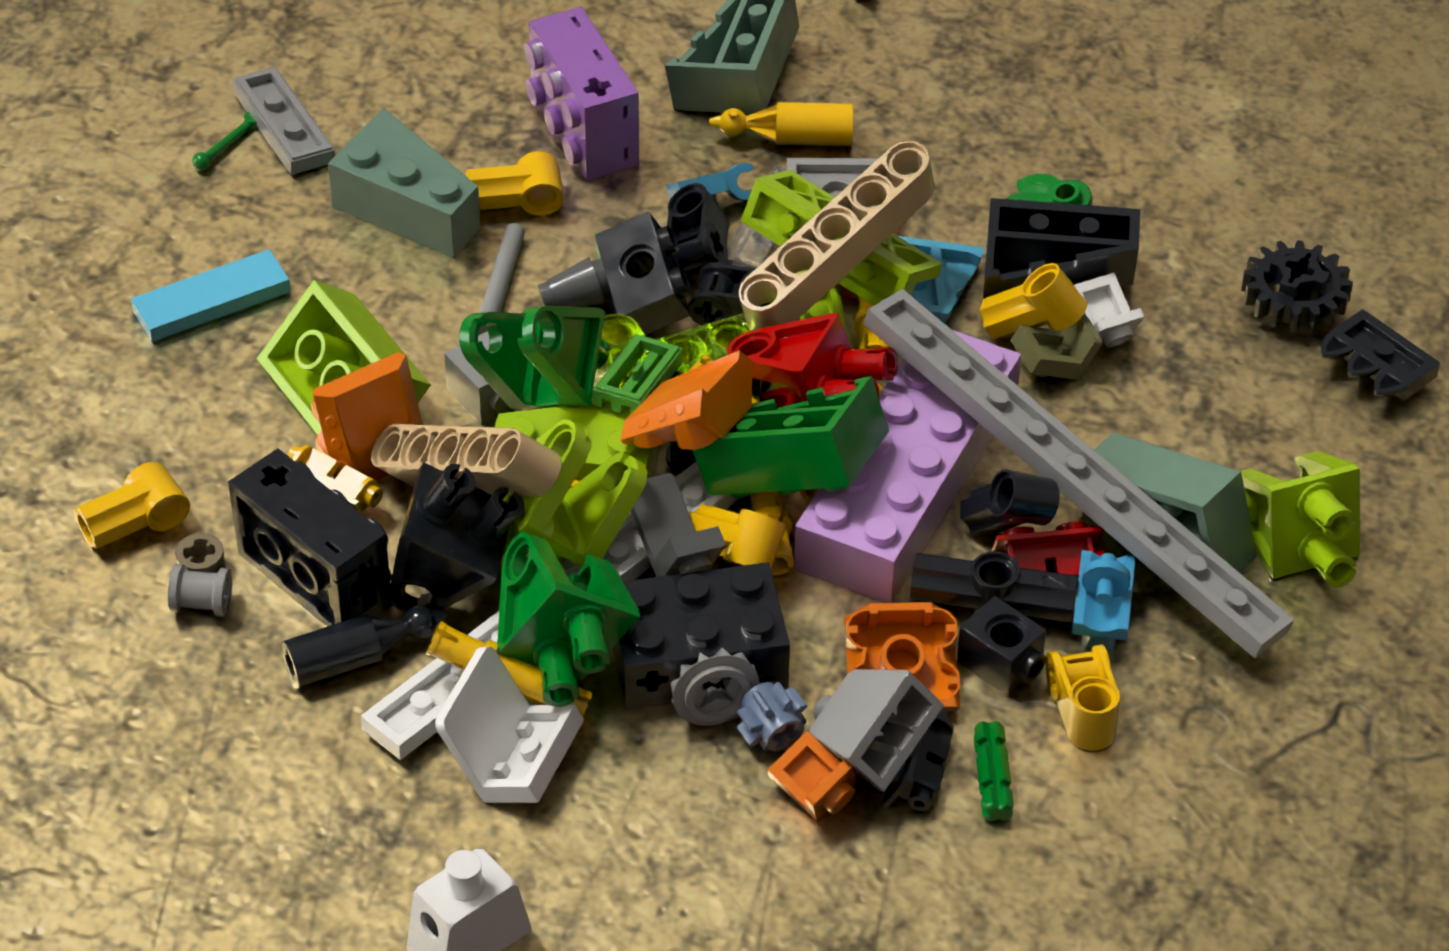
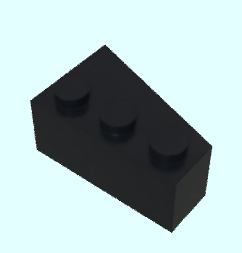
M991 198L983 299L1022 285L1026 278L1037 268L1050 263L1057 264L1073 285L1111 273H1115L1120 287L1133 285L1139 251L1141 209Z

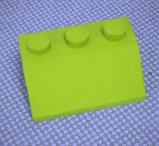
M313 280L256 359L318 435L322 430L319 422L312 415L313 389L392 354L404 352L355 294ZM407 357L418 403L431 384Z

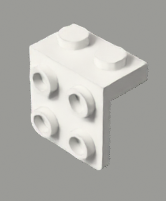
M479 647L437 715L435 726L442 740L484 803H538L583 724L584 719L575 704L561 707L529 705L493 647Z

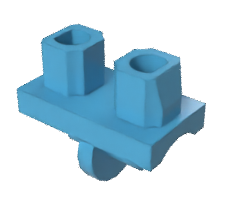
M1082 550L1072 634L1083 635V647L1092 649L1095 645H1103L1107 651H1111L1114 649L1115 639L1127 641L1135 556L1126 555L1116 558L1115 555L1110 553L1099 556L1092 551Z

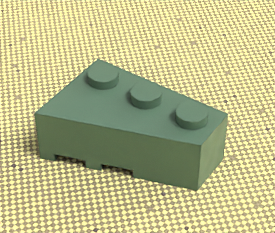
M727 0L715 13L716 22L705 33L697 31L690 39L691 48L680 59L672 57L665 64L674 110L723 113L728 109L736 108L745 115H750L766 109L800 27L795 0Z
M1114 432L1094 449V451L1239 573L1257 557L1241 471Z

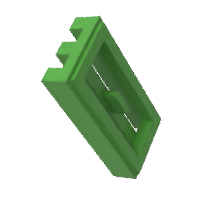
M635 334L592 389V404L602 407L608 400L611 401V410L621 413L628 406L631 407V414L662 382L669 380L682 364L683 348ZM644 350L650 351L648 355L645 357V359L643 361H639L638 364L634 367V369L632 370V376L628 379L625 385L621 389L617 388V386L621 383L624 377L628 374V372L631 370L634 364L644 353Z

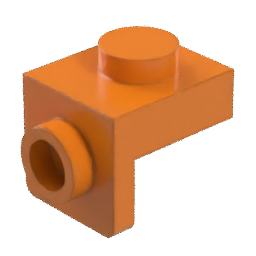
M808 731L767 769L769 777L816 821L827 811L831 814L840 811L855 793L853 786L857 783L854 767L846 760L840 762Z

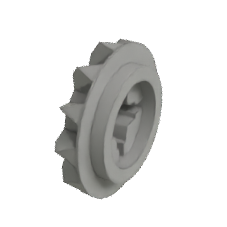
M721 648L715 656L710 658L700 652L698 662L694 665H681L680 678L670 682L673 694L672 702L677 713L684 720L692 724L702 726L722 724L739 716L737 711L741 709L740 703L743 696L751 688L759 684V677L754 665L749 663L742 652L731 656L724 648ZM722 679L726 688L725 690L722 687L718 689L711 686L705 690L703 684L708 681L716 684Z

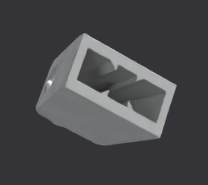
M854 669L847 674L832 696H824L817 702L814 709L815 721L811 725L809 733L840 762L843 760L848 761L854 767L857 776L884 792L944 704L910 671Z

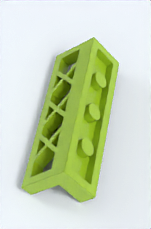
M792 170L758 177L755 179L741 222L781 247L835 197ZM892 233L838 283L872 305H876L901 289H904L912 296L916 284L937 278L943 264Z

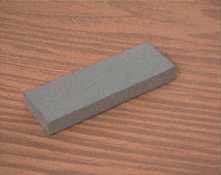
M276 67L232 78L233 93L244 109L256 120L258 129L291 175L326 166L335 157V149Z

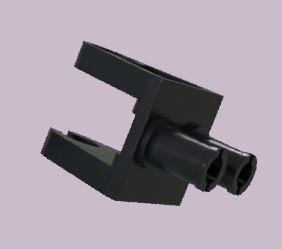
M423 462L418 470L399 538L388 593L391 604L404 614H406L410 607L424 606L430 610H444L491 585L497 579L509 527L524 511V502L517 492L513 491L505 502L503 499L508 494L509 488H498L492 495L476 488L474 475L466 467L459 477L456 478L454 476L460 469L459 464H450L441 471ZM407 585H416L425 588L430 593L421 594L420 598L406 593L405 589Z

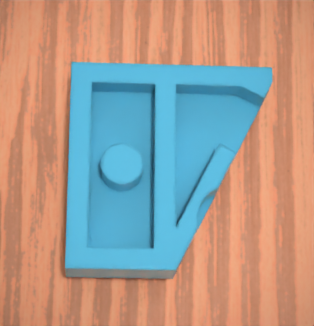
M899 236L943 264L937 278L916 284L912 297L946 324L978 268L984 254V248Z

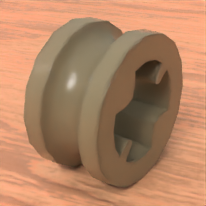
M205 533L192 534L182 539L176 547L175 556L177 564H184L187 570L218 573L220 568L226 569L222 542L213 535ZM205 557V562L196 563L197 558Z

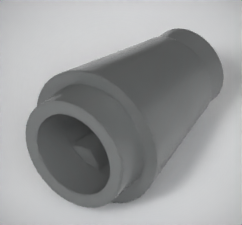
M590 257L548 279L547 282L538 284L544 306L589 307L605 304L604 299L612 297L601 258L591 261Z

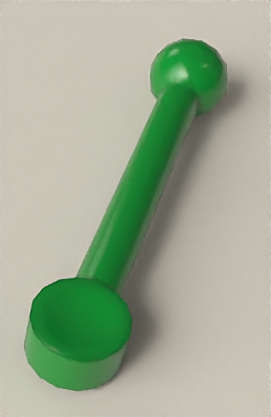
M247 112L241 125L205 153L199 152L192 158L193 167L198 171L207 170L213 158L247 131L258 129L256 120Z

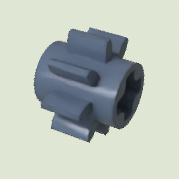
M771 682L761 683L751 688L743 696L740 703L741 709L737 711L743 721L737 728L750 747L759 743L764 751L769 749L771 751H782L791 747L802 736L804 724H806L807 720L801 712L808 706L794 687L785 691L780 682L775 684Z

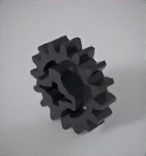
M1297 240L1295 248H1288L1284 242L1277 241L1275 251H1271L1263 246L1259 248L1258 258L1249 257L1247 268L1243 273L1241 291L1245 292L1244 304L1255 305L1254 316L1256 318L1266 315L1271 316V326L1274 328L1284 322L1289 324L1291 332H1297L1299 324H1306L1314 332L1317 331L1320 320L1332 326L1335 324L1336 314L1345 315L1348 302H1350L1353 281L1348 280L1349 267H1338L1340 256L1337 254L1327 257L1323 256V246L1317 245L1310 250L1305 248L1301 240Z

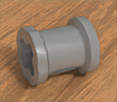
M175 564L170 574L168 586L169 610L171 612H181L183 607L214 610L215 616L226 617L232 596L231 569L220 568L218 573L190 571L187 570L184 564Z

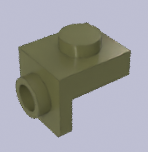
M1085 313L1075 324L1065 330L1053 331L1048 328L1020 325L1011 338L1015 349L1021 354L1023 365L1031 374L1039 377L1051 376L1077 380L1081 378L1102 345L1101 337Z

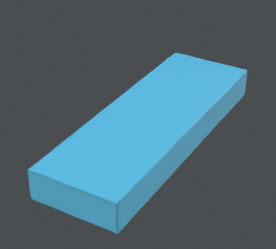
M270 249L138 295L131 298L134 314L153 342L290 293L291 288L288 276Z

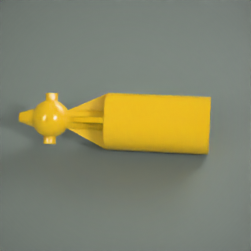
M777 102V105L748 116L739 109L731 108L724 111L722 115L710 118L709 126L720 129L725 135L730 137L740 136L745 130H748L776 142V145L852 147L853 104Z

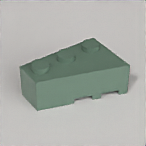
M384 107L328 163L332 207L453 259L481 230L478 186Z

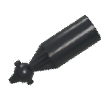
M424 606L410 607L404 619L369 617L367 614L282 641L283 656L295 687L300 688L382 661V655L406 635L417 639L429 638L436 625L446 619L447 615L445 610H430Z

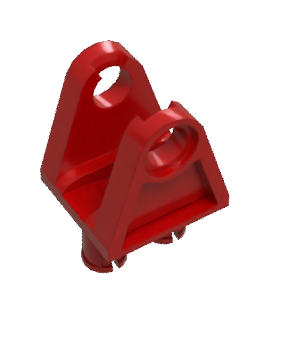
M830 313L752 330L736 337L726 350L728 355L740 350L753 361L754 379L787 386L770 390L759 396L761 402L775 399L778 408L808 401L806 392L823 387L826 396L855 390V380L872 376L878 397L880 398L879 387L876 381H893V376H896L898 372V358L892 347L854 349L849 343L839 313Z

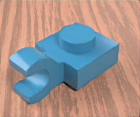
M741 163L723 172L667 184L669 200L680 188L692 183H700L705 186L713 198L714 194L724 192L734 200H748L751 190L744 191L740 189L737 179L741 173L753 170V165Z

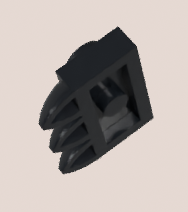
M1364 309L1330 331L1325 336L1321 345L1322 358L1332 360L1343 358L1348 361L1347 372L1349 377H1370L1375 380L1374 393L1379 397L1397 396L1405 401L1435 379L1440 366L1438 360Z

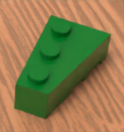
M872 376L856 379L855 390L826 396L823 387L809 390L806 392L808 401L779 408L775 399L752 404L750 410L723 438H718L706 447L692 450L708 495L730 494L732 497L741 498L760 492L777 491L778 494L789 495L800 490L824 489L828 492H836L850 487L889 433Z

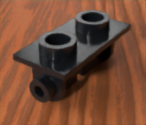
M940 710L888 785L882 803L883 807L888 808L898 796L908 800L909 806L917 811H927L931 805L938 801L945 768L926 760V758L941 765L947 760L954 731V725L950 721L948 713Z

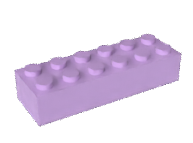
M954 331L1018 386L1021 364L1020 353ZM904 358L898 365L897 375L893 376L894 380L888 381L879 395L889 433L850 487L836 492L819 489L795 525L794 569L885 603H893L913 570L915 555L924 552L994 436Z

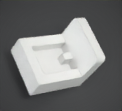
M1115 273L1074 285L1087 301L1085 314L1107 348L1123 344L1134 337L1133 331L1143 321L1145 316L1141 308L1130 311Z

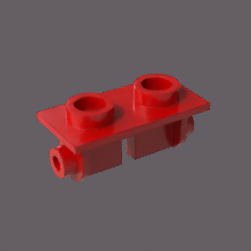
M1078 521L1061 524L1053 531L1035 532L1034 528L1028 526L1014 527L1004 531L1003 535L996 537L991 551H999L1010 555L1017 561L1020 568L1047 571L1045 562L1054 561L1056 573L1079 577L1082 550L1092 551L1099 556L1104 554L1102 549L1094 550L1104 529L1100 526L1087 527L1085 522Z

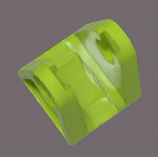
M564 419L536 439V441L560 455L561 470L555 484L543 495L537 497L520 496L524 502V511L509 527L503 556L513 538L519 533L526 532L548 541L557 558L564 557L581 567L585 563L586 555L590 554L603 559L643 492L648 475L646 465L624 452L613 455L570 488L589 455L591 443L586 441L585 430L580 425L571 420ZM623 475L622 480L620 481V483L618 484V486H616L617 483H618V481H619V479H620L621 476ZM506 495V496H505V498H504L505 502L507 501V499H508L511 495Z
M1315 451L1295 457L1294 461L1297 467L1300 468V478L1284 481L1253 468L1242 470L1256 554L1268 574L1275 579L1314 568L1332 587H1343L1351 582L1357 571L1355 568H1352L1357 566L1352 558L1360 556V468L1349 461L1321 451Z

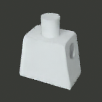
M474 849L473 851L459 850L452 853L446 860V868L419 885L413 893L407 951H502L531 931V924L517 884L484 849Z

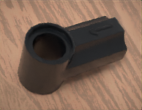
M1002 469L996 473L991 484L972 490L971 495L967 499L960 501V519L967 524L972 535L988 537L1025 523L1046 526L1052 521L1059 507V488L1053 479Z

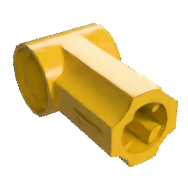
M535 151L528 153L520 158L517 165L465 170V176L478 186L480 210L522 206L531 215L546 216L558 211L563 205L564 194L557 159L547 152Z
M1050 263L1037 268L1026 278L1022 285L984 298L979 311L983 318V328L993 340L999 337L1004 340L1012 337L1020 325L1040 327L1047 324L1053 331L1065 330L1084 315L1087 309V301L1057 264Z
M147 462L133 469L127 476L123 487L74 508V513L85 541L91 549H98L147 526L154 531L161 532L173 529L187 517L190 511V502L164 465L159 462Z
M702 504L696 511L689 512L696 532L719 526L726 544L718 556L719 558L734 566L769 562L770 568H772L787 528L786 524L747 509H741L739 514Z

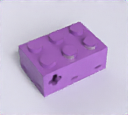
M582 6L529 21V42L524 44L526 60L531 68V78L526 80L527 94L531 104L534 107L540 106L543 111L545 123L550 134L553 136L558 135L562 141L564 154L569 164H576L586 181L639 166V93Z

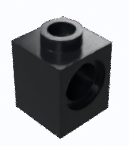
M994 596L960 626L957 662L1006 696H1009L1023 682H1032L1042 671L1046 662V656L1044 655L1046 629Z

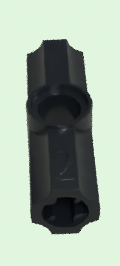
M999 551L980 554L974 561L917 553L913 565L910 599L968 607L973 615L996 596L1025 616L1072 622L1078 576L1020 568L1013 557Z

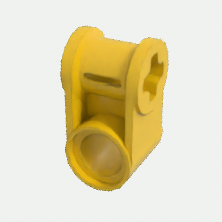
M1095 645L1092 647L1091 652L1061 656L1057 651L1048 652L1046 655L1048 687L1053 700L1057 703L1070 742L1078 748L1087 751H1098L1107 748L1116 737L1120 691L1115 683L1105 646Z

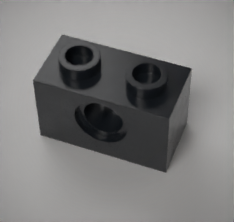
M646 212L595 234L618 318L634 336L635 334L647 335L691 316L686 296L692 294L691 287L683 269L680 266L676 267L673 255L679 253V247L668 225L661 227L651 213ZM651 270V272L648 275L643 277V275L647 271Z

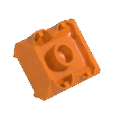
M738 350L662 382L625 419L620 441L624 445L634 444L638 448H653L666 442L677 441L681 449L696 450L712 444L718 438H723L752 407L753 361Z
M401 352L392 354L313 389L312 415L319 422L322 430L315 439L316 450L338 461L339 468L333 474L334 480L345 465L376 481L390 475L374 466L371 461V452L378 436L385 428L393 424L423 425L407 356Z
M932 602L870 603L844 617L847 674L854 669L907 670L944 704L941 709L942 711L948 713L961 709L959 695L960 673L957 670L955 647L958 635L957 620L952 613L936 606Z

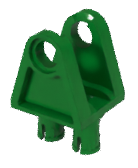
M545 305L524 309L522 313H473L463 320L459 330V343L465 359L505 403L515 411L559 406H590L596 370L600 369L609 357V355L600 352L599 349L610 351L608 342L601 338L605 311L600 308ZM481 326H485L488 330V351L485 349L483 341L478 342V332Z
M526 532L519 533L509 544L502 564L497 638L498 654L537 666L541 673L543 700L550 706H567L574 702V697L578 698L579 696L576 679L583 680L589 673L602 671L605 669V664L610 663L609 651L640 618L639 609L613 564L608 560L590 554L586 555L585 563L578 574L571 572L568 578L548 541Z

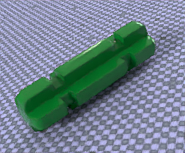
M982 721L974 728L975 752L978 755L976 763L979 789L983 798L981 800L982 815L991 822L998 819L1006 821L1013 815L1014 801L1013 793L1009 786L1011 784L1007 748L1004 745V742H1006L1005 729L998 721L990 723Z

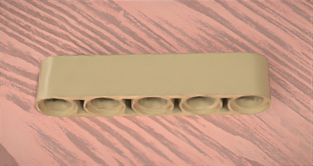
M903 141L890 147L745 278L740 285L738 293L747 326L751 331L797 321L929 201L934 194L935 183L929 153L922 144L916 141ZM802 270H807L806 272H803V273H799V274L797 273V272L802 271ZM771 303L768 306L759 307L762 304Z
M393 424L381 432L371 452V461L374 466L412 487L415 485L418 470L423 462L441 471L450 464H459L460 469L454 477L458 478L466 467L474 475L476 480L475 487L489 494H492L498 488L506 487L509 488L507 495H511L515 491L520 496L537 497L549 491L555 484L561 470V457L557 452L514 428Z

